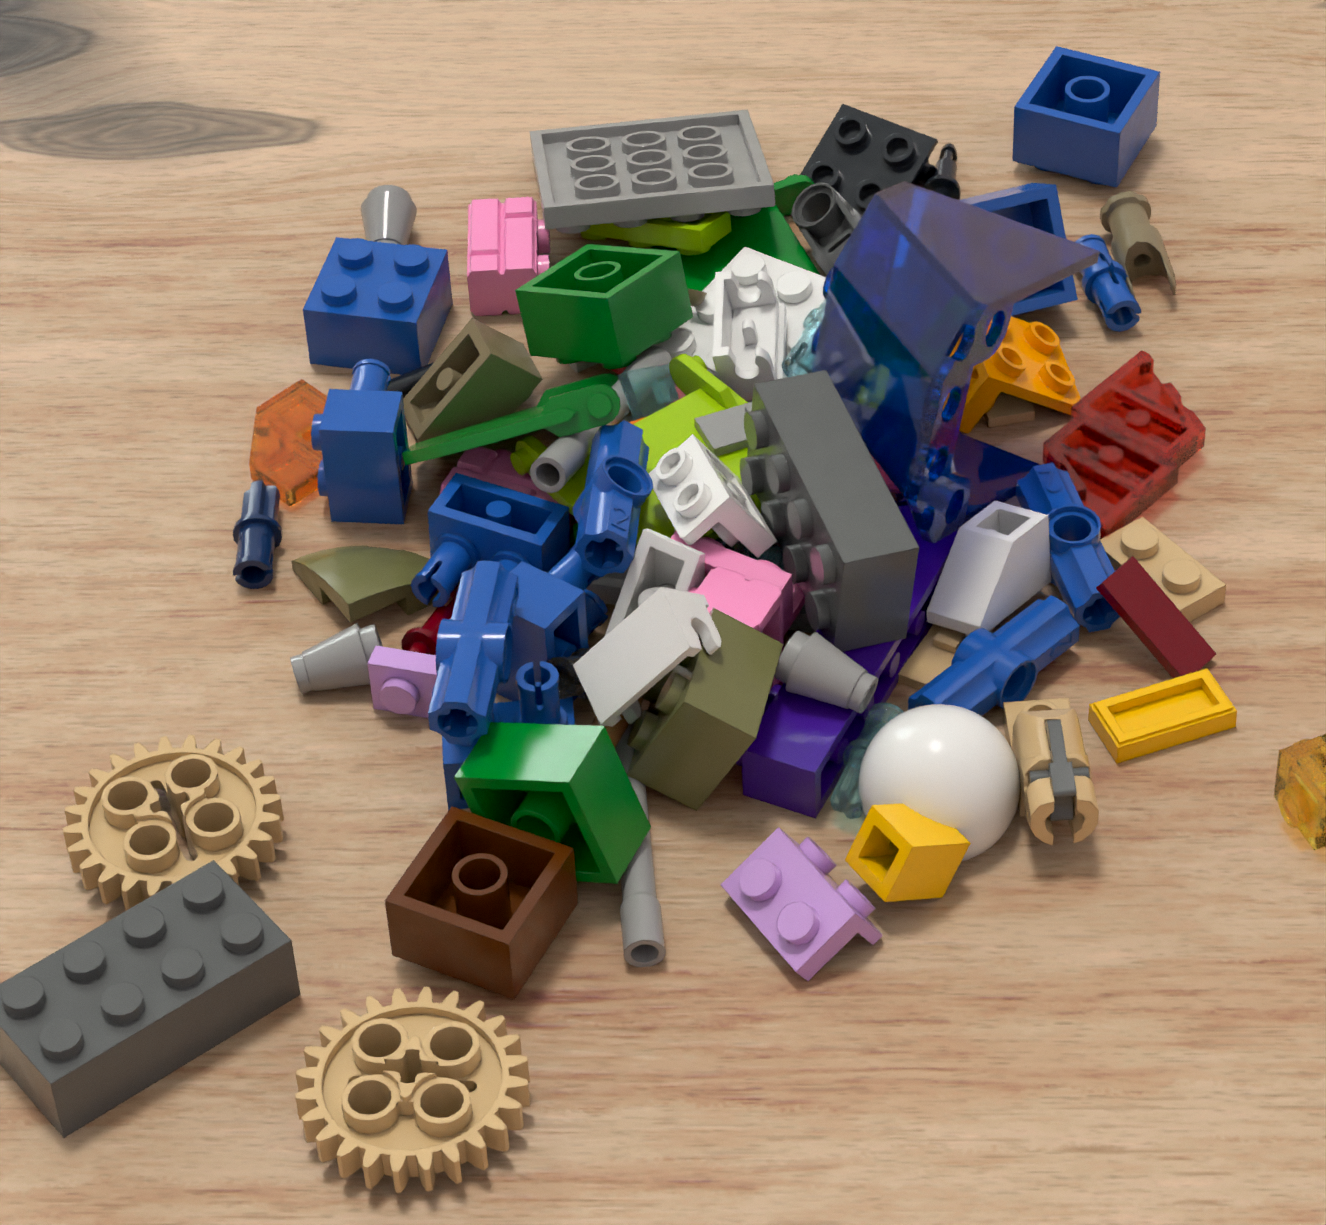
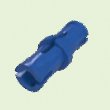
M1090 234L1079 238L1071 247L1075 252H1070V257L1083 276L1082 288L1088 300L1098 305L1107 327L1111 330L1120 332L1134 327L1140 319L1137 314L1141 313V308L1127 287L1126 277L1128 275L1123 265L1112 259L1103 238Z

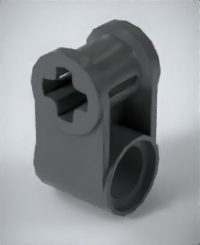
M828 183L812 184L804 189L796 198L792 207L793 221L810 245L814 259L831 280L849 285L852 278L850 267L865 221Z

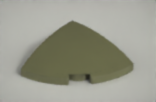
M367 545L346 546L318 551L291 561L293 571L320 603L324 605L332 601L350 623L395 602L407 615L413 614L432 605L434 598L439 593V590L435 592L428 605L416 598L412 592L411 581L422 570L429 558L406 550L369 547Z

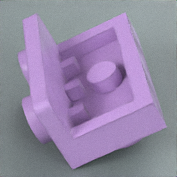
M778 827L720 885L793 970L809 981L857 933L872 945L883 934L867 918L875 910L873 904L849 880L846 879L841 885H838L829 875L837 865L827 853L810 837H807L801 844H798Z

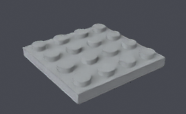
M748 109L530 131L531 151L545 230L556 229L561 233L573 234L588 230L590 225L613 223L615 226L622 228H632L644 225L647 219L670 217L678 222H691L703 218L704 213L728 211L730 215L749 216L760 212L763 207L775 206L774 183Z

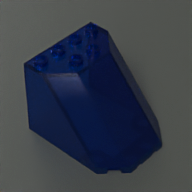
M904 181L875 193L837 257L834 266L826 276L823 285V297L827 300L822 324L816 330L811 344V352L815 356L812 372L827 370L899 510L923 540L934 544L958 530L959 527L993 501L1004 503L1015 497L1017 480L1025 477L1033 466L1041 465L959 433L973 366L989 359L1001 345L1008 329L1014 303L1096 264L1100 251ZM991 320H992L991 327H990V329H989V331H988V333H987V335H986L988 326H989V324H990V322H991ZM962 333H963L961 342H960V344H959L957 350L955 351V353H954L951 357H949L950 354H951V352L953 351L955 345L957 344L959 338L961 337V335H962ZM948 394H949V398H948L947 404H946V406H945V408H944V410H943V406H944L945 400H946V398H947V396H948Z

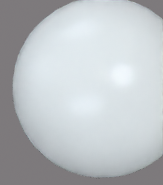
M931 704L919 706L891 719L879 730L867 747L859 772V796L865 818L872 805L903 803L915 812L933 821L956 828L970 842L962 861L980 855L1002 837L1012 822L1020 795V776L1017 761L1005 737L984 717L954 705Z

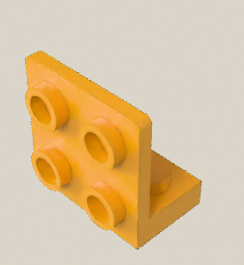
M959 298L921 348L949 428L969 434L984 413H987L993 407L1001 392L1072 416H1077L1084 408L1075 385V378L1068 367L1060 347L1059 337L1050 327L1041 322L1034 321L1029 323L1006 315L995 306H981Z

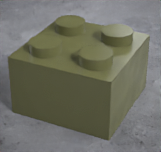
M715 608L709 614L721 637V647L712 655L708 654L698 634L702 650L694 657L687 656L643 694L642 698L650 702L648 710H644L636 720L627 740V745L635 749L627 776L696 811L756 739L783 647V643Z

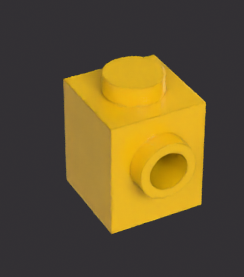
M903 803L872 805L845 861L884 902L943 898L970 842L956 828L933 821L915 812Z

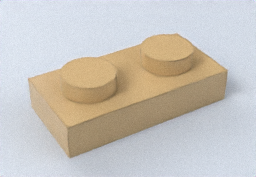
M1143 516L1100 539L1114 570H1117L1124 562L1134 556L1189 622L1225 603L1226 584Z

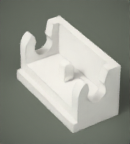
M732 270L715 272L713 362L718 379L744 400L750 401L753 398L754 384L781 379L786 376L785 303H778L773 281L763 271L758 272L757 288L760 291L755 294H745L739 290V281Z
M660 587L573 664L600 725L613 727L621 720V713L629 724L641 716L638 699L687 656L694 657L702 650L698 634L708 654L712 655L721 647V637L707 610L709 604L704 595Z

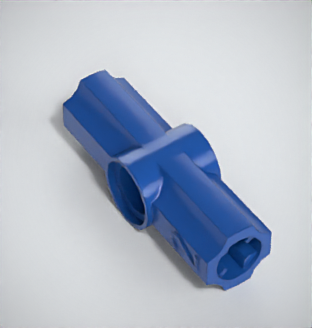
M625 420L615 425H603L596 432L592 439L585 488L572 507L573 515L578 522L574 550L580 555L582 560L581 568L598 577L614 572L624 573L630 566L635 554L641 506L653 489L652 479L646 471L649 447L643 440V429Z
M1054 463L1033 466L1025 477L1017 480L1016 497L1021 508L1048 515L1050 583L1058 587L1065 604L1069 607L1071 615L1079 625L1086 627L1088 632L1110 629L1120 616L1096 589L1099 584L1115 571L1100 541V518L1094 511L1083 505L1068 471L1056 468Z
M477 561L475 567L471 570L462 572L451 619H443L438 629L436 643L437 678L428 707L430 730L441 734L448 743L472 745L475 738L488 733L499 683L506 684L510 677L513 657L512 623L515 617L517 601L519 600L518 575L507 571L501 562Z
M1050 595L1045 600L1037 599L994 633L985 628H978L961 642L954 654L951 666L908 698V710L931 704H945L962 707L983 716L996 705L1003 709V702L1023 701L1032 690L1038 672L1079 641L1080 625L1071 615L1068 605Z

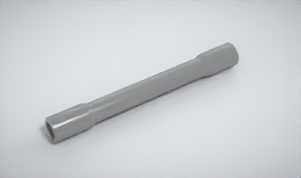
M650 346L641 352L624 370L622 377L612 386L620 398L621 407L616 418L606 425L619 424L644 397L651 395L670 375L669 363L672 358L665 349L658 346ZM601 426L556 439L531 465L530 476L535 486L548 493H554L562 489L583 466L585 459L590 454L592 439Z
M636 720L629 724L615 748L626 773L635 751L634 748L627 745V740ZM628 776L649 821L646 785ZM649 830L621 877L623 902L620 907L623 952L625 960L636 967L656 965L665 956L661 905L656 896Z

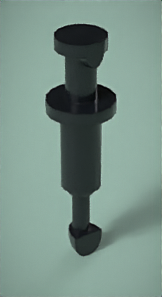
M951 143L945 144L941 149L940 160L936 162L934 175L925 182L923 188V198H929L930 207L957 201L961 196L960 185L955 180L957 165L953 161L957 160V151Z

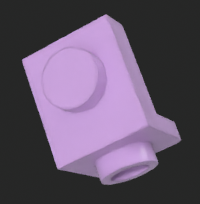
M375 646L367 663L373 709L428 718V707L437 678L436 655Z

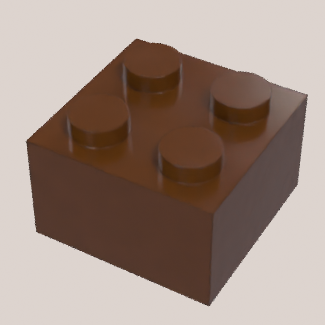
M451 806L385 899L392 956L515 1000L578 904L574 848Z

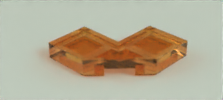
M303 379L256 407L249 459L251 479L253 481L263 480L265 485L276 486L280 492V500L290 507L318 490V470L320 461L323 460L322 453L314 451L308 443L311 441L314 414H323L327 396Z

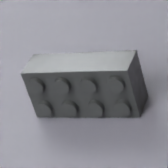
M827 370L754 384L752 409L744 415V430L748 441L747 457L740 460L741 481L748 494H756L761 503V515L783 551L785 572L792 574V584H799L805 596V609L813 630L821 629L825 639L842 652L906 638L919 546Z
M213 860L0 984V1065L61 1136L65 1138L301 995L292 940Z

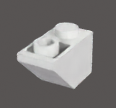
M993 501L959 527L927 608V622L965 634V636H968L978 628H985L990 631L1051 582L1048 515Z

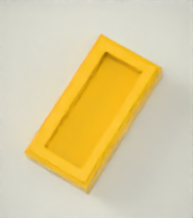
M1208 668L1089 704L1088 721L1116 764L1236 727L1237 719L1236 708Z

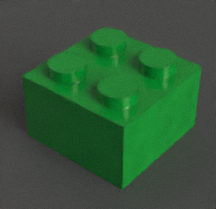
M587 244L515 290L530 356L556 358V362L559 364H573L585 361L601 363L602 367L606 369L627 367L637 358L638 354L653 344L668 340L672 336V331L693 318L680 251Z
M490 722L488 733L481 735L454 776L471 813L573 847L576 881L617 884L651 828L605 726Z

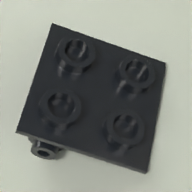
M842 104L800 175L808 176L814 184L820 182L828 183L865 221L871 200L890 196L906 197L911 187L917 188L920 185H925V182L933 177L935 166L929 164L928 158L937 145L938 140Z

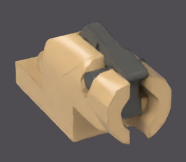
M1069 698L1003 702L1005 736L1016 758L1020 776L1019 816H1026L1035 837L1046 844L1053 845L1054 835L1051 821L1068 820L1073 843L1082 841L1093 833L1098 825L1099 809L1092 782L1089 759L1085 752L1076 710L1070 707Z

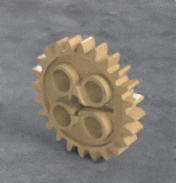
M188 735L181 748H172L168 737L163 736L159 741L158 750L149 752L141 743H135V758L127 761L117 754H111L109 757L112 771L108 773L92 768L89 771L92 787H75L73 792L76 805L65 807L68 826L63 828V834L73 873H81L83 886L87 891L99 887L102 902L105 904L116 900L122 895L126 911L213 860L238 885L239 877L258 881L261 878L259 862H274L276 856L273 843L283 841L281 822L284 821L281 797L277 795L274 776L264 775L263 763L260 759L246 763L244 748L241 746L223 755L221 739L218 738L212 740L204 749L197 748L194 735ZM156 788L164 791L171 806L176 828L183 838L186 837L188 850L192 859H194L193 861L185 859L178 845L172 821L168 813L161 809L160 798Z
M424 987L419 994L417 1002H407L405 994L399 988L394 989L392 1005L382 1007L374 997L368 996L366 997L367 1013L361 1017L345 1008L340 1011L342 1030L323 1025L319 1028L321 1047L306 1046L304 1049L306 1068L296 1070L299 1092L295 1094L306 1142H316L319 1160L322 1163L337 1158L339 1174L344 1179L355 1173L358 1169L363 1168L366 1188L372 1189L384 1175L392 1176L395 1192L402 1193L409 1177L419 1176L425 1190L433 1191L435 1174L444 1171L451 1180L458 1184L462 1182L461 1164L468 1161L482 1170L487 1169L486 1147L506 1152L509 1149L508 1130H522L524 1126L522 1108L530 1106V1077L527 1056H522L519 1035H507L506 1020L503 1015L486 1020L485 1004L481 1000L462 1010L460 1008L459 992L452 991L442 1003H434L430 987Z

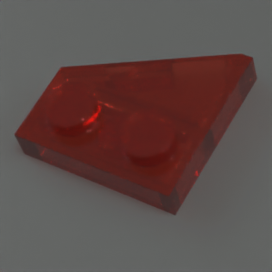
M1141 350L1071 407L1070 426L1168 477L1204 447L1206 427L1193 410L1186 408L1182 404V396L1171 382L1161 383L1153 372V358L1149 353Z
M1082 412L1043 443L1042 462L1044 464L1054 463L1056 468L1068 471L1083 505L1094 511L1100 518V539L1133 522L1178 483L1179 464Z

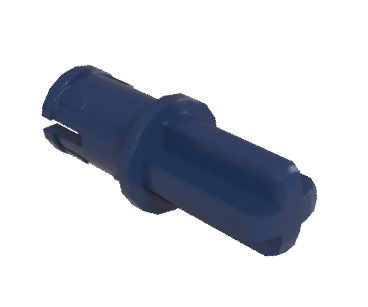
M263 480L252 482L250 490L244 493L241 518L235 523L233 528V538L237 544L233 576L237 575L235 581L249 589H260L271 583L274 575V551L282 540V528L277 522L280 492L276 486L265 485Z

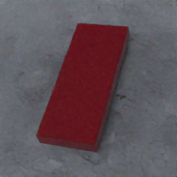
M1134 556L1124 562L1096 587L1172 678L1199 671L1216 655V652Z

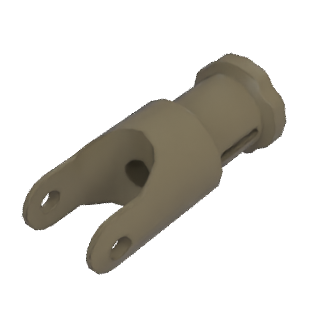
M1127 191L1110 197L1100 210L1101 223L1104 229L1112 233L1113 236L1111 252L1114 261L1123 265L1128 275L1126 277L1127 287L1135 300L1136 297L1132 283L1136 278L1144 275H1162L1167 278L1172 294L1176 295L1175 273L1161 234L1149 222L1151 217L1150 203L1144 195Z

